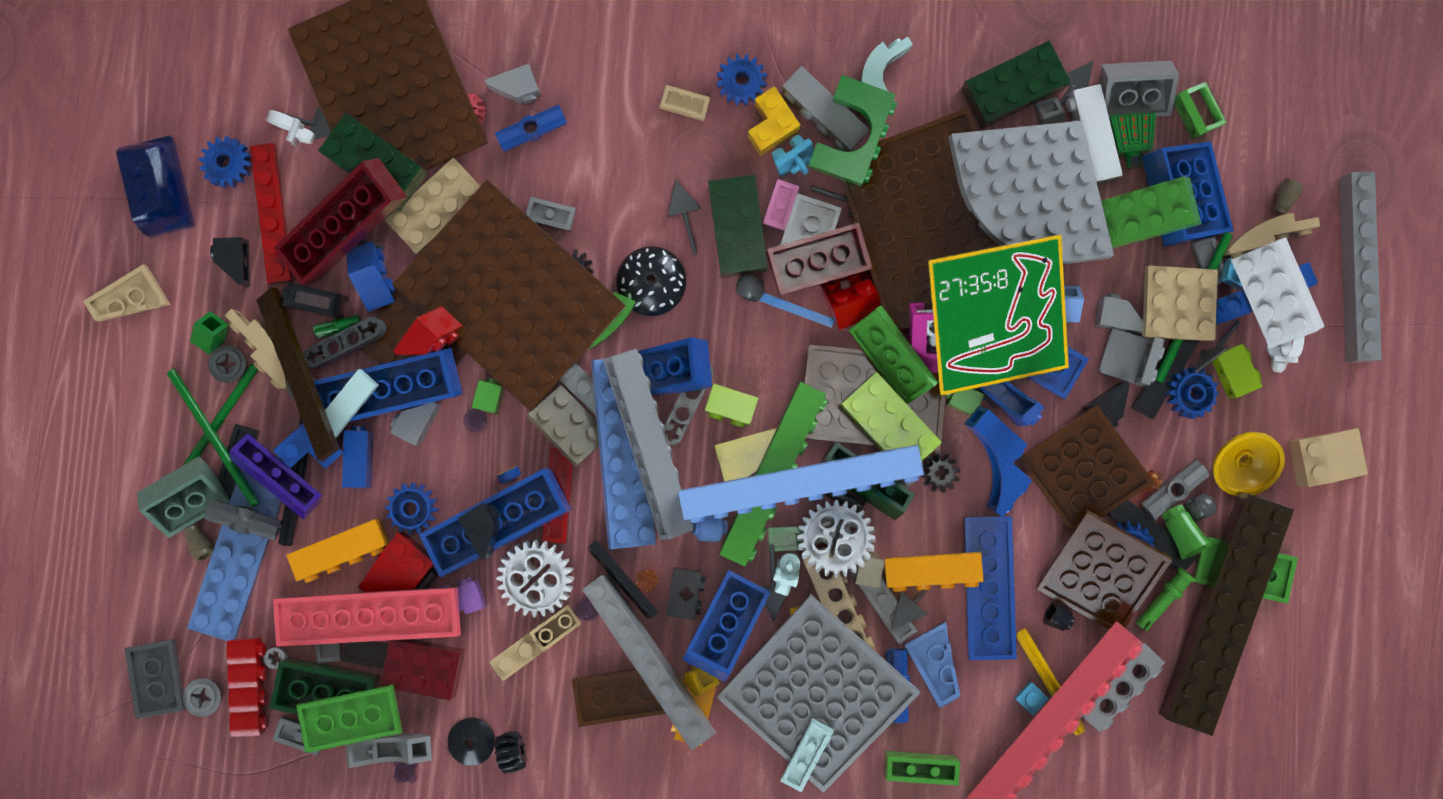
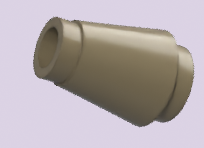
M1285 178L1283 183L1279 184L1273 211L1283 215L1287 214L1303 192L1301 190L1303 184Z
M198 525L186 528L184 533L191 557L195 558L196 561H202L212 556L214 545Z

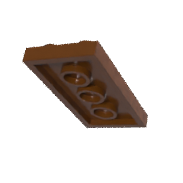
M636 669L572 679L579 727L666 714Z

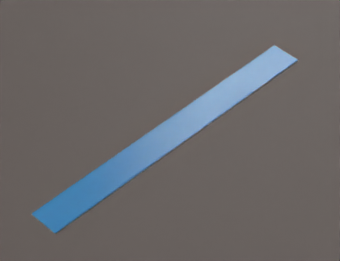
M766 293L758 300L831 328L834 323L831 317Z

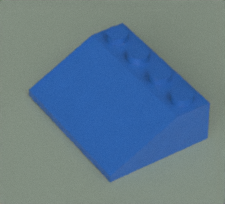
M1211 141L1161 148L1141 156L1149 186L1183 176L1191 180L1201 225L1162 235L1164 247L1234 231Z

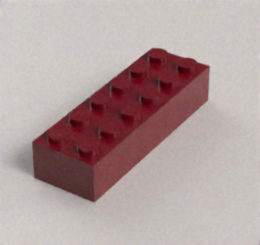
M379 158L362 161L274 249L302 286L318 281L407 198V195Z

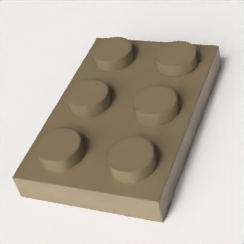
M562 385L526 416L575 468L599 447L597 421Z

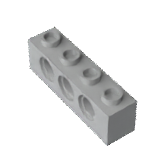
M1145 643L1141 647L1143 649L1141 654L1135 660L1131 659L1126 664L1127 669L1120 678L1115 677L1110 683L1111 688L1108 693L1103 697L1099 696L1094 702L1096 704L1094 709L1088 715L1084 714L1082 716L1098 732L1109 728L1117 713H1122L1128 708L1129 701L1134 695L1141 694L1146 688L1145 684L1151 678H1155L1161 673V667L1165 662ZM1140 664L1141 672L1134 676L1132 673L1133 667ZM1124 682L1125 689L1121 693H1117V684ZM1108 699V707L1105 710H1100L1101 701Z

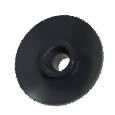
M479 718L460 720L452 727L448 735L450 754L456 761L467 766L483 763L494 750V732L485 721ZM471 739L474 742V746L468 747L466 740Z

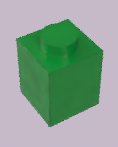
M209 311L194 323L190 342L209 355L225 342L229 324Z

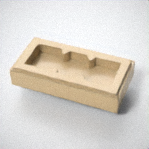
M666 85L659 108L704 121L711 97Z

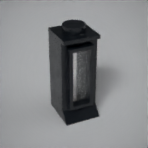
M289 282L281 295L283 306L342 319L345 316L340 314L342 301L348 302L349 297L343 294Z

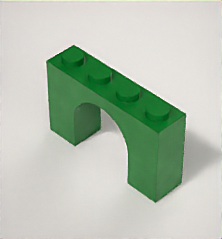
M842 75L833 97V102L863 114L870 126V137L863 147L851 152L840 151L817 143L808 168L862 187L863 182L868 183L873 169L869 168L872 159L877 160L881 147L877 146L879 138H885L889 124L885 123L887 116H893L898 103L893 101L896 94Z

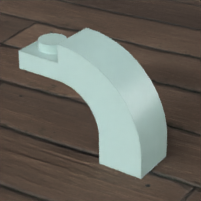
M908 37L902 41L900 38L896 39L888 46L889 49L884 42L880 43L869 55L860 81L888 91L883 81V71L888 65L911 50L913 44Z

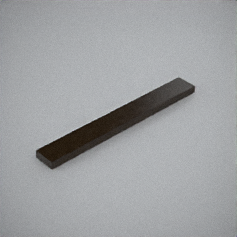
M271 287L256 301L317 461H325L340 448L286 309L282 305L283 301L277 288Z

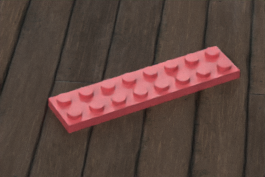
M458 587L273 599L276 647L457 637L461 635Z

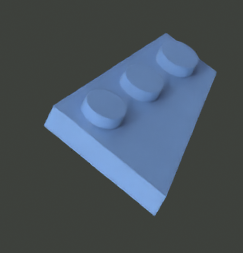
M944 621L904 644L939 708L960 697L951 654V645L948 639L947 625Z

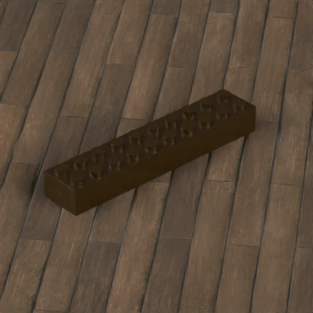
M1238 492L1210 569L1207 583L1204 586L1159 714L1166 720L1213 736L1294 509L1248 493Z

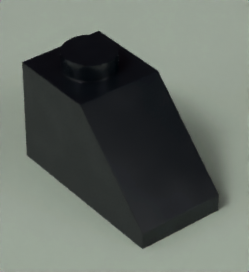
M242 237L213 238V245L210 246V255L213 262L237 284L250 287L249 241Z
M1126 380L1116 384L1082 406L1083 410L1086 412L1098 404L1114 427L1118 426L1119 423L1117 421L1124 416L1130 386L1129 382Z
M482 503L458 517L481 560L492 557L501 524L498 520L500 515L494 505L490 506L489 503Z

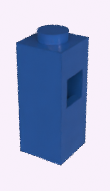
M352 426V431L344 430L342 487L371 488L373 431H366V426Z

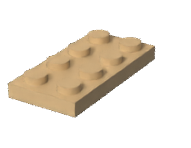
M453 157L411 196L401 211L396 209L385 221L415 254L419 255L478 190L480 185Z

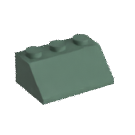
M200 456L137 492L139 511L168 538L204 518L205 510L210 500L214 499L230 503V499L215 472Z

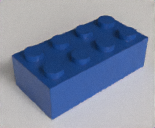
M728 570L682 660L726 682L771 592Z

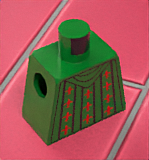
M1156 112L1109 116L1118 157L1126 156L1128 169L1141 167L1140 155L1148 154L1153 149Z

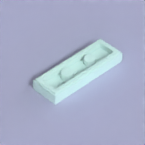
M361 369L357 370L325 410L335 438L379 386Z
M812 718L780 781L802 792L834 729Z

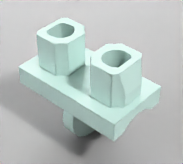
M786 553L781 559H777L773 579L776 581L774 592L788 596L791 586L797 587L800 559L796 554Z

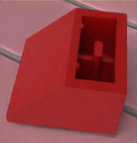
M866 272L820 285L831 316L839 330L857 324L881 306L878 292Z

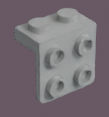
M1112 329L1109 333L1098 370L1101 374L1116 379L1127 380L1129 383L1141 387L1148 386L1157 377L1158 370L1155 368L1165 351V347H1163L1164 340L1157 337L1146 339L1119 329Z

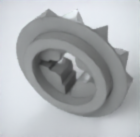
M209 678L196 679L189 683L184 690V706L195 716H208L214 713L222 702V691L219 690L217 683L209 680ZM205 690V695L209 697L210 700H206L202 704L201 698L198 697L196 694H201Z

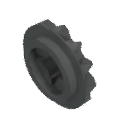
M229 345L217 348L211 354L208 362L211 375L216 380L224 383L238 381L245 374L247 365L245 354L237 347ZM228 358L231 362L236 363V365L230 367V371L226 367L219 365L227 362Z

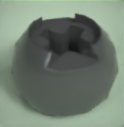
M744 274L739 277L736 282L737 295H741L744 299L757 302L762 298L765 291L764 281H760L758 277L750 274Z
M1203 493L1198 497L1195 496L1188 500L1185 509L1186 512L1190 513L1194 521L1199 522L1203 518L1206 519L1214 515L1217 511V504L1211 495Z

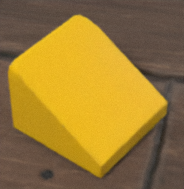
M699 668L684 674V678L694 696L701 695L720 684L716 677Z

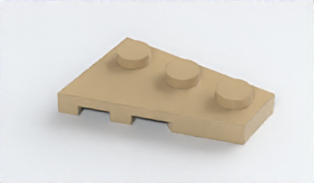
M144 264L83 301L93 319L97 322L171 305L150 269Z

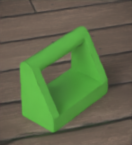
M1206 82L1182 91L1174 98V106L1192 140L1227 123ZM1200 91L1216 122L1207 127L1190 96Z

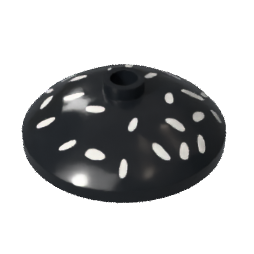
M649 246L633 251L623 260L617 273L618 293L636 301L632 311L640 315L659 316L668 313L679 304L685 293L686 274L683 265L674 254L660 247ZM649 275H653L655 277V281L653 283H648L646 281V278Z

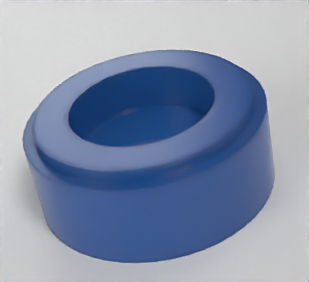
M515 466L498 474L497 479L499 483L503 484L520 476L521 471L518 466Z

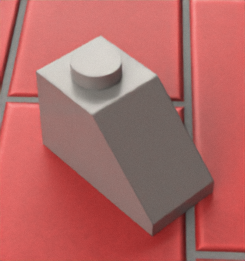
M529 64L485 79L491 91L519 104L523 102L524 104L532 103L537 100V97L541 96Z
M1107 294V296L1098 299L1094 327L1111 330L1119 329L1128 333L1142 334L1143 321L1128 300L1121 299V296L1117 294Z
M431 402L402 411L399 415L396 414L390 424V427H392L390 433L414 446H420L442 405L437 402Z

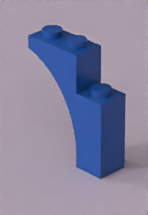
M1307 262L1299 265L1307 287L1318 284L1310 263ZM1244 289L1217 299L1216 325L1253 312Z
M1008 381L974 388L976 391L984 394L983 398L993 408L998 407L1017 427L1033 426L1041 419L1042 415L1040 413L1045 409L1038 401L1025 395Z
M978 406L964 425L981 441L990 460L992 488L986 507L993 513L1003 517L1011 511L1014 502L1027 491L1028 485L1032 482L1026 474L1013 464L1015 460L1023 455L1024 449L1028 444L989 409Z

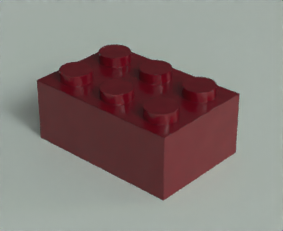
M414 639L389 640L380 687L394 685V690L451 701L457 693L465 649Z

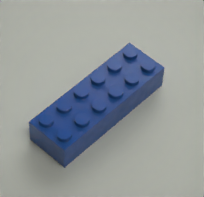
M452 348L361 369L379 386L350 421L462 395L463 392ZM357 371L314 381L325 410Z
M544 468L419 534L439 576L444 577L480 559L458 517L482 503H489L490 506L494 505L500 515L498 520L501 524L493 552L572 511L552 469Z

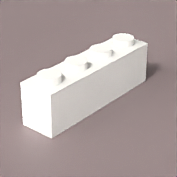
M1101 84L1073 90L1066 99L1067 110L1072 114V122L1082 121L1097 184L1121 177L1123 174Z

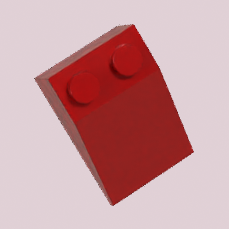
M399 532L382 551L358 587L365 593L415 590L430 569H434L435 566L425 548L405 532Z

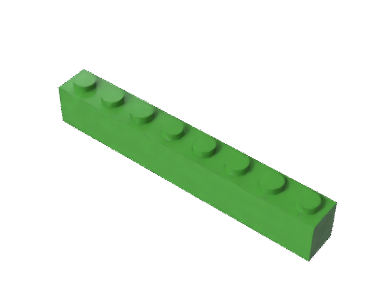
M801 381L798 382L755 476L797 468L798 464L794 462L798 454L803 455L808 444L805 442L808 433L812 434L817 426L818 421L815 420L818 411L822 413L828 402L825 399L826 393ZM761 506L752 507V512L738 514L737 512L719 550V555L742 566H746L748 561L752 562L757 553V549L754 547L758 540H763L767 528L764 526L768 519H773L777 507L762 510Z

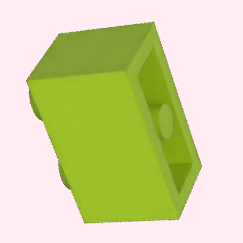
M1243 344L1228 348L1212 361L1228 399L1241 397L1263 387L1260 382L1262 380L1261 375L1257 369H1254L1251 362V353Z
M713 383L705 412H708V417L722 421L724 417L731 419L732 425L744 428L745 424L750 426L758 397Z

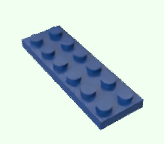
M1012 516L963 517L964 553L981 552L984 582H979L978 587H965L968 660L1017 659Z

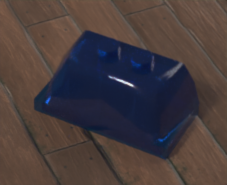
M169 135L119 147L116 155L131 217L138 229L144 235L151 238L194 227L195 223L174 137Z

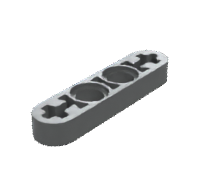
M369 317L307 348L303 353L307 366L314 369L323 368L381 339L387 329L385 322L375 317ZM373 324L378 326L375 328V333L369 331L373 329ZM357 332L359 339L356 344L352 345L350 336L352 333ZM334 342H337L339 345V350L336 354L330 352V346ZM314 354L320 355V356H318V357L315 358V361H316V362H312V359L314 358Z
M710 364L711 377H713L714 371L712 365ZM707 388L700 389L699 397L694 400L689 399L686 396V392L680 393L664 426L665 433L667 430L671 431L674 424H670L672 419L678 424L685 426L683 430L678 427L676 434L679 437L677 440L672 439L670 442L667 440L668 436L664 434L667 444L676 445L682 440ZM680 407H685L689 411V417L684 421L677 419L675 414L676 410Z

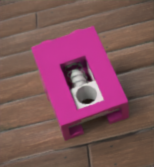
M910 303L909 334H905V338L930 372H938L934 324H931L934 322L933 310H924V303Z

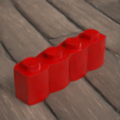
M261 637L237 638L227 641L229 728L231 737L261 735L265 733V729L269 726V717L265 714L264 706L268 702V693L264 690L263 686L267 678V669L263 666L262 662L266 653V645L262 643Z

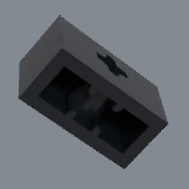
M679 567L673 568L666 616L694 620L695 614L700 615L702 601L698 600L699 591H704L706 577H701L702 571ZM685 587L690 588L689 592L693 593V596H689L688 600L683 599L684 595L680 594V591H684Z

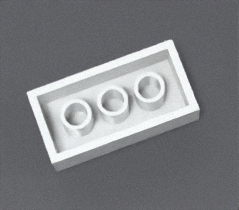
M1286 237L1231 259L1269 349L1314 333L1325 327Z

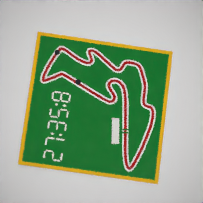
M1061 235L929 260L940 396L1069 368Z

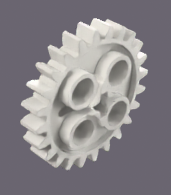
M835 500L834 506H830L829 502L826 501V508L823 509L820 505H816V513L812 510L808 511L810 519L802 518L806 526H799V532L803 533L797 535L798 541L803 542L798 545L799 550L804 551L802 558H810L808 566L816 564L815 570L817 573L823 568L825 576H828L829 572L833 571L835 578H837L839 571H842L846 577L848 569L856 573L857 564L861 567L865 566L863 558L866 560L871 559V555L867 551H874V545L870 544L875 542V536L870 535L874 533V527L868 526L871 523V519H863L865 516L864 510L856 513L857 505L849 509L847 501H845L843 506H839L838 500ZM842 519L844 522L840 528V538L837 539L834 556L830 558L833 539H835L839 520ZM831 521L834 523V526L825 528L822 526V523ZM854 527L857 529V532L855 534H847L845 529ZM818 543H825L828 545V547L825 550H818L815 548V546ZM841 549H848L851 551V554L842 557L838 552Z
M527 540L523 543V548L520 544H517L515 551L510 549L507 552L509 558H502L501 561L505 565H500L497 569L503 573L496 577L497 580L503 581L497 588L500 590L505 589V593L501 598L509 597L510 600L507 606L513 603L516 604L515 612L523 608L524 616L529 611H532L533 617H536L540 611L544 617L547 614V609L554 613L556 606L560 608L563 606L562 599L567 600L569 598L566 592H571L573 589L568 584L574 580V577L568 576L573 568L565 566L570 560L561 559L563 551L555 553L556 545L550 549L547 548V541L539 546L538 540H535L531 546ZM531 557L539 559L540 567L532 565ZM546 564H550L551 567L524 593H521L520 590ZM514 573L521 574L524 582H517L514 578ZM547 574L554 575L557 578V583H550L547 580ZM531 590L539 592L540 599H534L531 596Z

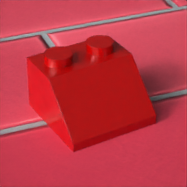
M441 306L417 317L393 352L396 355H426L434 350L438 352L445 344L451 345L459 337L457 332L463 325Z

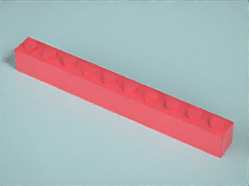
M1116 621L966 799H1017V792L1021 788H1026L1032 782V775L1037 769L1041 770L1049 761L1047 757L1051 752H1056L1064 744L1063 738L1078 728L1080 718L1084 714L1088 715L1096 705L1094 702L1099 696L1103 697L1108 693L1111 688L1110 683L1114 678H1120L1127 669L1126 664L1131 659L1135 660L1143 650L1141 647L1144 643Z

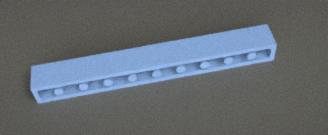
M912 445L683 489L679 491V498L684 520L690 519L691 523L705 521V516L714 515V519L727 517L729 516L728 512L736 510L738 514L752 512V507L761 506L762 510L776 507L775 503L785 501V505L799 503V498L808 497L809 501L822 499L823 494L831 492L833 496L847 494V489L856 488L857 492L870 490L873 484L880 483L881 487L895 485L894 480L904 479L905 483L919 480V476L924 475L918 445Z

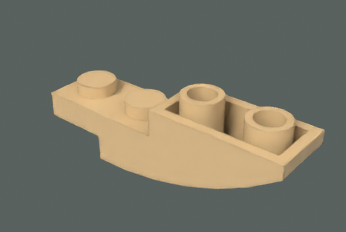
M1289 213L1265 221L1234 239L1228 245L1223 257L1231 256L1234 259L1244 255L1245 252L1256 250L1286 237L1288 239L1290 238L1289 234L1297 233L1298 237L1312 234V229L1320 227L1319 218L1295 222L1294 213Z
M231 309L225 315L230 321L228 323L235 332H241L246 337L244 341L253 350L257 349L250 355L255 360L254 366L260 372H266L271 377L270 382L278 390H287L288 382L266 325L256 319L250 323L239 311Z
M567 605L489 663L503 682L580 626L581 622Z

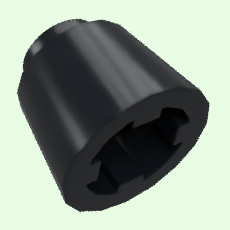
M1054 601L1049 605L1043 617L1044 624L1060 631L1069 630L1075 622L1073 613L1058 601Z

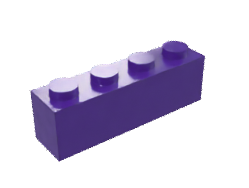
M248 433L230 450V459L303 520L320 504L322 494Z

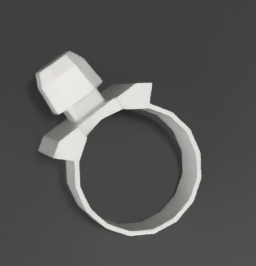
M269 110L266 121L288 130L286 140L291 142V145L297 147L299 141L305 144L313 143L315 135L310 130L304 128L305 125L300 123V120L274 110Z
M1305 336L1293 340V344L1292 341L1281 344V346H1275L1270 349L1268 345L1266 346V351L1272 359L1271 368L1274 372H1283L1288 362L1298 363V357L1303 350Z

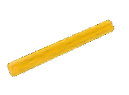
M1025 628L1021 629L1016 633V638L1053 697L1061 686ZM1081 720L1078 721L1080 725L1073 732L1075 735H1079L1086 730Z

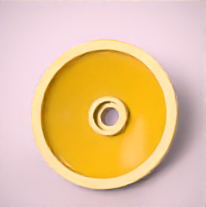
M1260 432L1240 434L1227 441L1217 452L1212 466L1213 477L1218 486L1230 495L1237 496L1239 491L1256 495L1272 486L1281 475L1285 464L1284 451L1280 444L1268 434Z

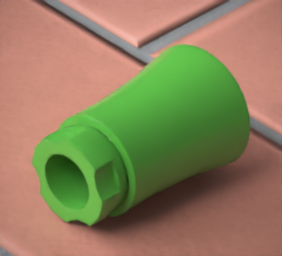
M1177 505L1162 514L1166 522L1165 525L1178 548L1182 560L1193 557L1212 545L1210 540L1194 522L1190 513L1186 512L1183 505Z

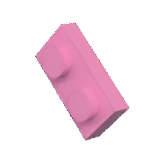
M777 179L762 225L785 232L800 186Z

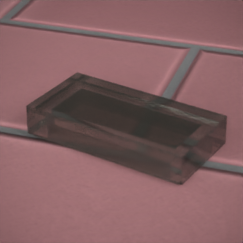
M373 641L344 643L341 661L384 669L388 644Z

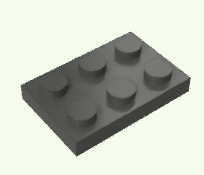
M175 639L124 648L135 718L139 719L185 710L186 708L183 703L184 692Z

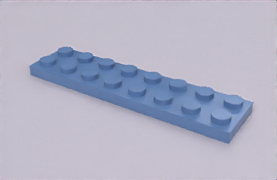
M603 359L592 360L608 549L655 545L654 519Z
M241 468V473L260 503L255 507H251L236 483L229 504L249 507L257 510V513L277 519L282 501ZM221 526L187 629L226 641L237 638L270 539L252 533H239L230 530L228 526Z

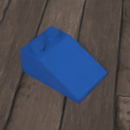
M690 337L638 351L643 358L645 376L648 377L651 384L650 392L652 397L713 387L708 340Z

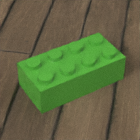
M1185 176L1101 201L1112 249L1201 225L1191 180Z

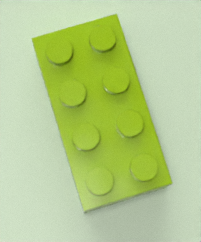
M877 372L870 376L839 405L880 451L918 445L920 458L923 461L942 443Z

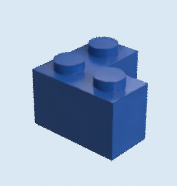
M373 241L355 247L347 253L348 276L368 312L395 302L393 293L396 292L393 280L391 278L388 279L385 275L387 270L383 263L386 261L381 248H376Z
M303 422L272 449L289 468L308 452L317 461ZM339 449L325 461L317 462L326 469L343 452Z

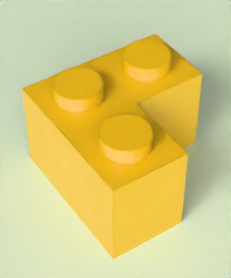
M775 86L755 98L754 106L764 121L748 131V139L761 157L798 133L800 124Z

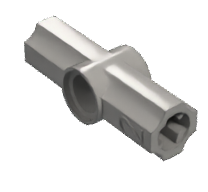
M1198 460L1192 461L1174 477L1164 481L1159 489L1141 502L1142 509L1155 520L1176 502L1185 499L1191 490L1209 477L1208 470ZM1173 484H1176L1179 488L1178 494L1175 496L1171 493V486Z

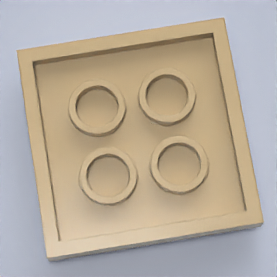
M1146 266L1142 337L1215 341L1218 270Z

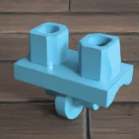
M796 135L789 142L792 147L791 151L786 153L782 148H778L772 152L777 172L781 178L789 172L793 175L798 171H801L803 175L809 173L806 166L810 163L814 152L813 143L809 138L805 140L800 135Z

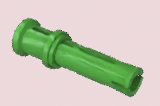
M1179 566L1177 568L1178 572L1172 579L1164 583L1163 591L1135 621L1146 632L1176 598L1179 599L1183 596L1182 592L1189 584L1196 581L1182 567Z

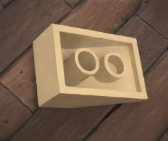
M1359 428L1288 441L1297 487L1323 485L1368 474Z

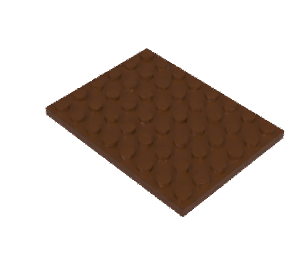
M351 0L288 28L331 132L343 115L347 113L425 171L445 163L453 157L456 158L488 144L427 0Z
M969 108L878 141L877 146L881 147L877 160L872 159L869 168L873 169L869 182H863L862 187L842 181L854 221L859 223L872 265L870 271L881 306L900 331L909 329L910 303H924V310H933L929 260L1000 247L979 227L978 224L980 222L973 212H969L961 195L948 137L955 133L977 131Z
M488 179L393 283L424 314L441 306L445 308L463 325L457 332L459 337L455 342L529 411H532L627 307Z

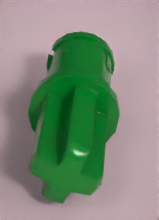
M356 314L355 316L342 319L334 318V321L314 325V335L316 338L335 335L359 323L360 316Z

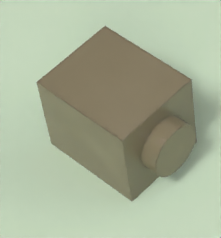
M868 552L871 555V559L866 560L863 558L864 567L857 564L854 583L879 589L885 560L880 559L878 553Z

